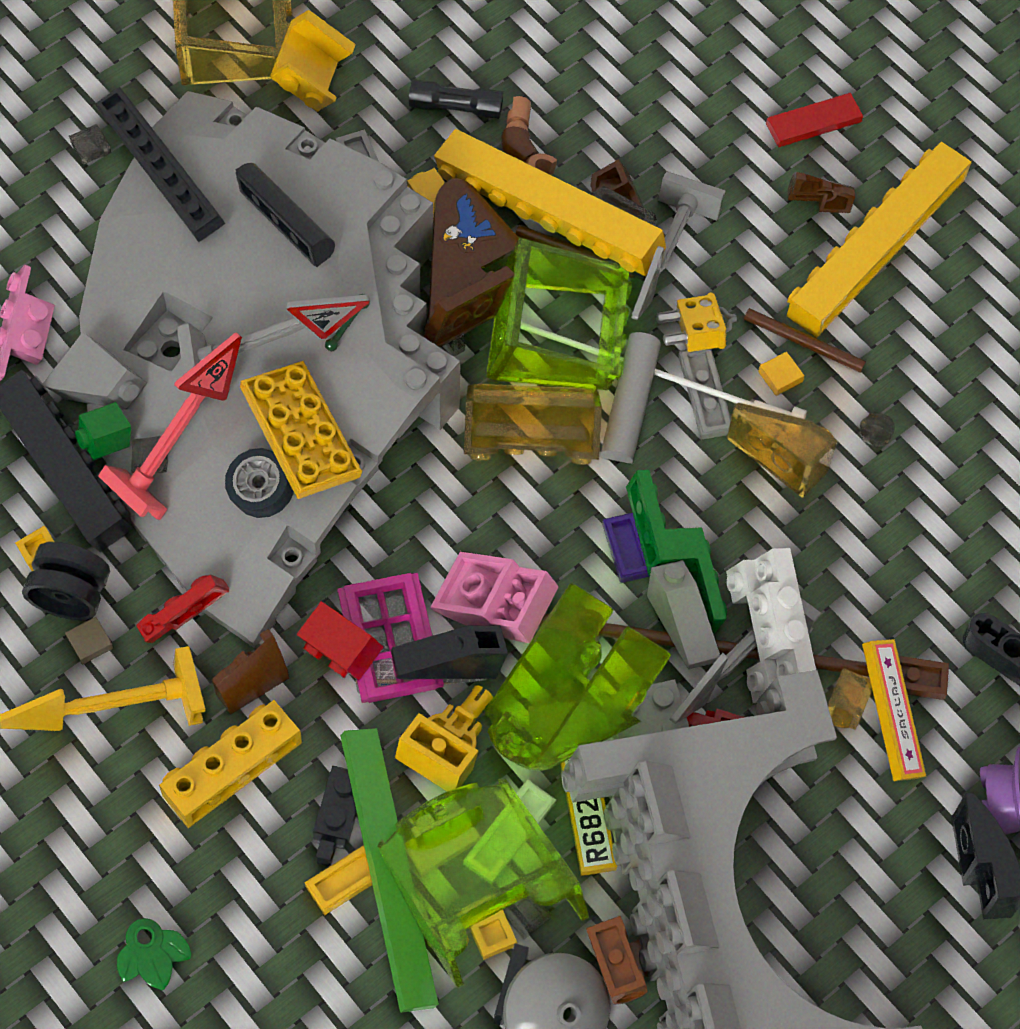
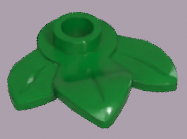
M138 919L127 929V945L118 954L117 970L123 982L129 981L140 974L143 980L150 986L164 990L171 978L172 962L190 959L191 950L184 937L177 931L162 930L159 924L152 919ZM141 930H148L151 933L152 939L149 943L141 944L137 940V934Z

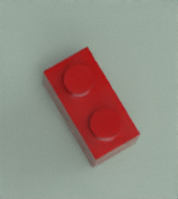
M322 601L296 634L306 642L303 647L306 652L317 660H320L322 656L328 658L331 661L328 667L343 678L349 673L357 680H360L384 648L374 637Z

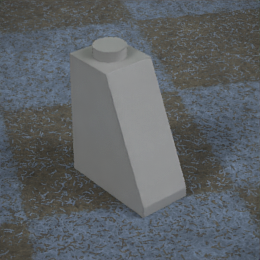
M82 332L43 382V385L65 400L102 406L116 402L120 408L127 409L147 382L102 344Z

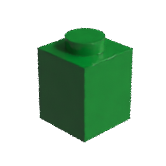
M114 402L80 414L79 429L75 432L79 446L82 449H87L92 459L95 460L130 447L131 425L118 404Z

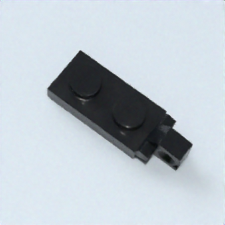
M333 765L313 829L314 835L312 839L313 842L319 843L316 858H318L317 863L331 866L336 848L344 849L345 845L349 844L357 816L348 769Z

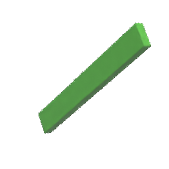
M377 728L346 730L340 737L400 1013L432 1009L438 1006L439 1003Z

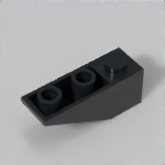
M465 626L391 648L397 679H496L508 655L501 626Z

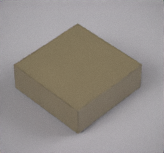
M97 617L65 632L82 665L113 649L112 643Z

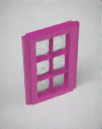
M407 573L346 585L343 588L337 589L343 616L374 637L384 647L362 678L357 680L362 703H372L444 687L443 679L396 678L391 648L432 636L418 573Z

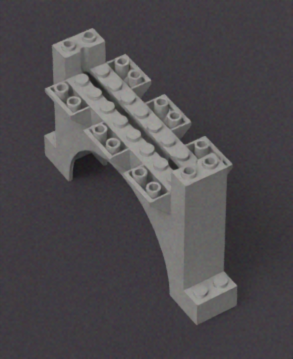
M818 670L777 676L757 700L756 716L590 743L577 747L561 772L562 785L565 792H570L572 803L613 796L606 805V809H604V821L607 829L612 830L615 843H613L612 852L615 863L621 865L623 875L629 874L633 890H638L640 902L632 910L633 914L630 915V925L633 934L639 937L641 950H639L640 965L644 972H648L650 981L657 980L658 994L661 1000L666 1001L668 1009L659 1017L660 1022L657 1024V1029H922V1026L906 1028L866 1026L839 1018L808 1002L790 988L764 959L745 925L738 904L733 868L734 847L740 821L753 793L766 780L781 771L798 764L816 760L817 754L814 745L833 741L837 738Z

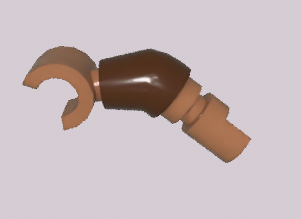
M516 96L513 98L512 109L507 114L506 129L503 130L501 135L503 152L552 175L555 171L557 159L553 156L539 153L531 142L530 133L528 132L531 102L525 97Z

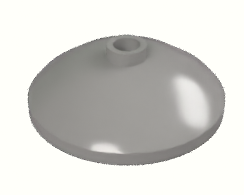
M548 953L524 965L511 981L503 1006L505 1029H606L610 1016L609 994L599 972L584 959L567 953ZM570 1007L571 1015L567 1020H564L563 1012L566 1008Z

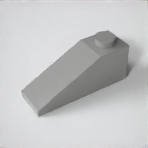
M684 561L652 567L647 597L688 669L713 664L720 656L698 586Z

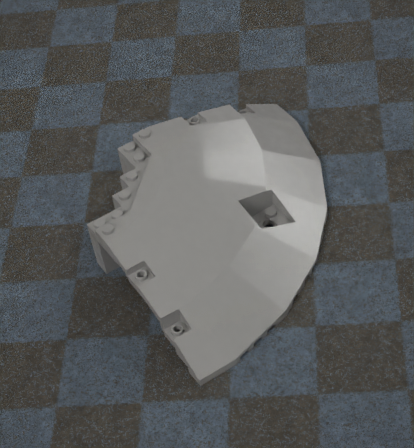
M187 91L152 129L215 208L225 224L198 242L135 158L132 159L100 218L79 315L81 334L84 332L102 344L147 382L127 409L120 408L131 425L130 447L104 456L106 465L126 469L133 475L137 467L140 468L185 400L190 396V392L179 390L174 385L184 375L181 353L175 357L163 355V351L168 347L174 346L180 349L177 333L178 326L190 323L205 335L206 346L210 344L218 345L234 333L243 336L281 321L296 318L287 310L286 303L289 301L360 294L369 295L370 305L360 310L342 335L335 351H328L325 348V342L333 338L338 329L326 339H321L309 328H304L294 334L238 353L227 399L225 401L210 397L203 399L198 410L153 475L154 480L147 490L167 508L161 520L154 518L149 512H147L145 517H140L121 499L131 514L128 519L143 540L149 543L164 565L166 564L175 575L177 582L182 588L188 591L191 589V584L204 575H213L224 579L229 587V592L202 612L255 648L262 640L260 634L268 628L270 630L276 624L275 617L296 594L297 584L317 562V557L321 553L320 544L349 503L379 470L378 465L383 461V456L395 440L404 434L418 416L441 430L460 408V360L423 337L425 334L424 327L427 324L426 302L420 299V268L432 255L433 202L407 187V179L400 174L335 140L329 139L325 143L307 132L305 127L259 107H255L247 115L235 108L233 101ZM234 122L240 123L239 125H232ZM309 146L312 149L305 150L304 147ZM246 163H255L335 242V249L331 257L318 267L314 266L240 192L235 169ZM304 361L356 461L360 465L362 470L361 477L297 499L295 493H293L286 507L271 517L256 518L246 515L230 500L225 489V475L229 465L239 454L249 449L264 448L270 451L273 450L240 388V383L242 380ZM87 403L88 412L103 407L102 405ZM265 481L255 482L257 488H261L265 484ZM290 555H296L298 557V559L294 562H289L286 560V558Z

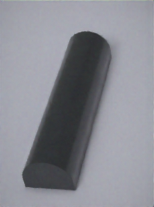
M246 163L235 169L240 192L314 266H320L331 257L335 249V242L255 163Z

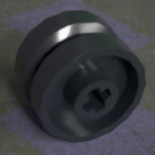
M62 542L40 544L31 564L34 571L28 574L22 589L24 599L32 606L56 617L70 620L92 619L96 615L101 601L99 591H102L106 586L110 574L109 565L98 555L76 545Z

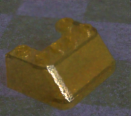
M468 385L465 410L464 454L471 455V459L489 460L492 454L498 453V449H504V453L511 455L524 454V450H538L537 454L542 456H556L557 451H564L565 456L570 457L571 462L575 464H590L592 459L599 460L602 412L599 391L588 388Z

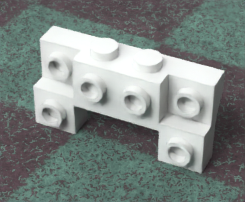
M772 548L757 559L743 560L726 571L727 588L731 593L732 603H748L759 653L760 662L746 670L747 686L751 691L753 703H757V700L777 676L816 670L790 548Z

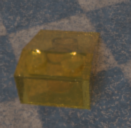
M739 402L733 408L727 439L802 498L828 473L838 442L829 430L819 427L810 420Z

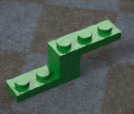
M637 470L627 484L626 489L648 575L650 576L652 567L683 560L698 586L712 632L715 634L727 619V606L720 595L718 573L713 569L710 558L711 548L709 542L705 539L703 528L665 529V516L663 512H660L657 500L658 489L657 485L652 481L650 470Z

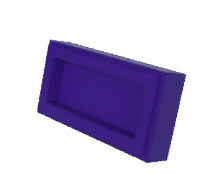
M633 513L603 519L602 526L620 583L650 577Z

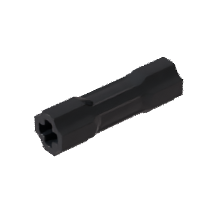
M412 79L409 90V106L425 109L443 108L471 112L476 116L500 119L504 91L483 88L472 90L443 86L432 81Z

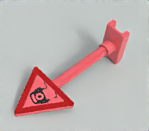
M238 333L231 335L174 383L179 390L190 392L191 394L185 400L140 468L137 467L133 475H131L126 469L105 465L98 475L140 517H145L147 512H149L154 518L161 520L167 511V508L147 489L154 480L153 475L198 410L205 397L221 401L227 399L242 339Z

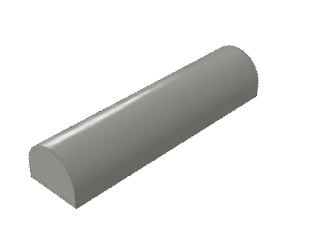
M635 332L629 335L600 458L633 464L661 347L660 340L651 334Z

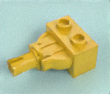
M475 685L461 706L455 708L453 714L454 706L451 704L442 713L428 718L418 713L399 738L395 759L454 796L473 771L479 751L476 749V737L482 730L481 723L477 721L475 724V721L488 703L492 701V694L486 689L481 695L480 692L483 690V687Z

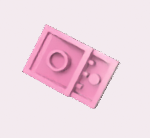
M459 552L431 605V609L466 626H501L504 638L530 644L559 586L547 571L519 567L514 559Z

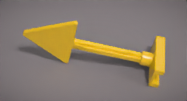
M190 647L175 648L173 666L176 678L163 680L159 684L79 698L68 703H64V690L58 689L0 714V729L60 731L63 729V717L66 715H80L164 698L166 701L181 698L188 725L203 723L201 712H205V705Z

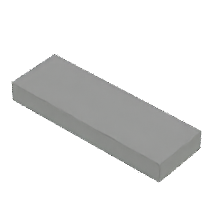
M712 349L688 352L687 350L679 351L678 357L684 379L723 392ZM687 387L700 439L732 435L734 429L726 400Z

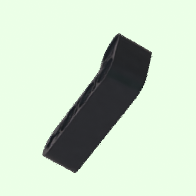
M988 613L976 614L971 619L963 635L965 648L1020 686V634L993 615ZM995 641L998 642L997 647L993 645ZM1004 650L1014 652L1017 658L1008 656Z

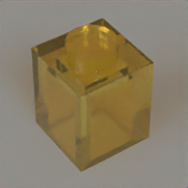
M844 668L842 669L828 703L832 722L835 726L856 730L872 692L870 679Z

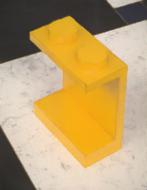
M307 10L291 20L270 78L277 82L284 90L291 92L302 100L306 106L318 112L336 101L337 97L328 91L338 62L350 56L356 44L312 11Z

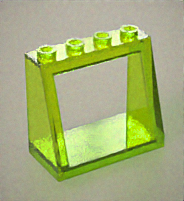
M519 237L505 264L515 274V277L496 317H494L486 378L505 382L607 391L615 379H620L624 367V362L620 360V353H622L625 347L627 337L626 334H623V327L629 316V308L625 307L632 288V282L628 281L629 272L617 264ZM526 288L604 294L597 363L519 342Z

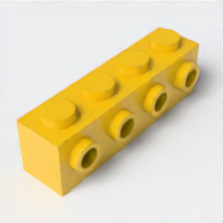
M275 700L267 705L262 704L256 707L245 722L239 726L233 725L223 732L219 741L211 747L205 746L199 749L193 755L192 761L181 769L175 768L165 775L162 780L163 782L159 784L162 796L187 828H190L302 744L299 728Z

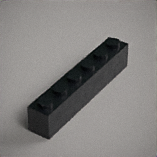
M20 370L0 385V409L88 543L101 553L133 529L126 519L131 514L120 499L114 501L110 495V492L113 490L98 477L93 469L97 465L95 460L92 459L86 449L80 450L76 444L77 439L74 429L69 424L64 426L60 418L64 416L63 412L53 400L48 402L44 394L48 390L37 376L31 378L23 370Z

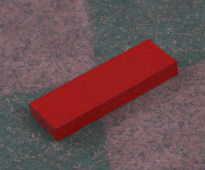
M850 92L768 117L766 125L779 148L862 122L863 114Z

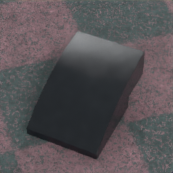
M965 793L951 817L963 886L977 885L983 920L1012 918L1020 907V865L1007 836L987 807L973 793Z

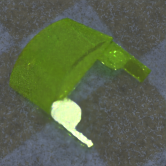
M570 583L485 709V716L489 717L492 725L487 729L490 739L501 755L523 768L529 770L551 769L570 759L579 745L605 741L642 722L633 712L644 701L647 691L670 659L671 654L631 627H626L593 677L590 678L588 676L589 673L599 664L602 658L601 644L595 638L613 613V609L576 584Z
M498 779V785L479 787L477 782L471 783L432 798L403 817L395 824L397 830L385 843L381 840L378 844L380 854L429 948L432 947L457 988L464 985L455 957L463 953L468 946L469 938L465 929L523 898L530 896L536 904L542 906H550L566 898L582 921L589 918L578 879L506 779Z

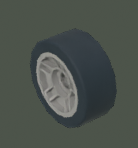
M264 448L249 449L239 454L229 465L225 475V489L230 500L246 515L256 518L271 517L281 512L290 502L294 493L274 452ZM265 481V484L261 488H257L255 482Z

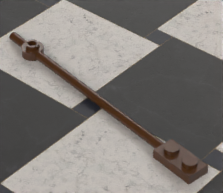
M590 608L580 609L572 617L545 613L539 627L569 631L572 639L581 645H592L598 642L602 636L675 647L667 632L604 623L602 616ZM583 626H588L592 629V631L589 633H584L580 630V628ZM715 639L720 654L724 653L727 655L738 644L736 642ZM757 646L746 658L760 660ZM813 654L816 669L869 677L866 662ZM899 656L907 695L945 700L948 687L949 663Z

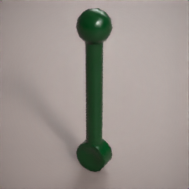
M368 303V304H367L364 308H362V309L367 308V307L370 305V303ZM359 312L340 326L333 338L326 340L325 348L328 351L332 352L337 349L338 341Z

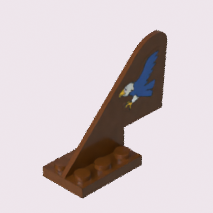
M454 178L444 183L439 189L434 202L429 313L423 337L438 347L444 346L496 317L515 274L508 266L496 272L490 271L488 273L483 269L522 249L524 246L519 237L469 182L459 178Z

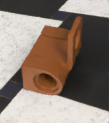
M621 915L586 928L613 1004L627 1003L645 995L648 989L644 978L648 977V972H644L640 965V941L628 942V934Z

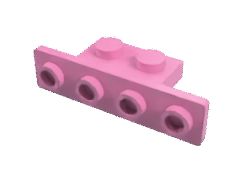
M24 265L18 273L13 272L6 287V290L10 291L9 298L5 300L0 311V318H3L2 326L0 327V381L5 376L10 355L38 365L43 358L55 305L25 293L31 267L28 265Z

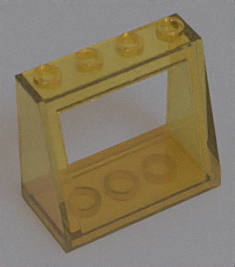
M173 0L175 48L181 85L271 79L270 75L290 25L286 17L292 16L291 0H272L276 47L191 37L189 0Z

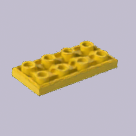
M304 361L241 381L240 388L297 499L361 477L362 470Z

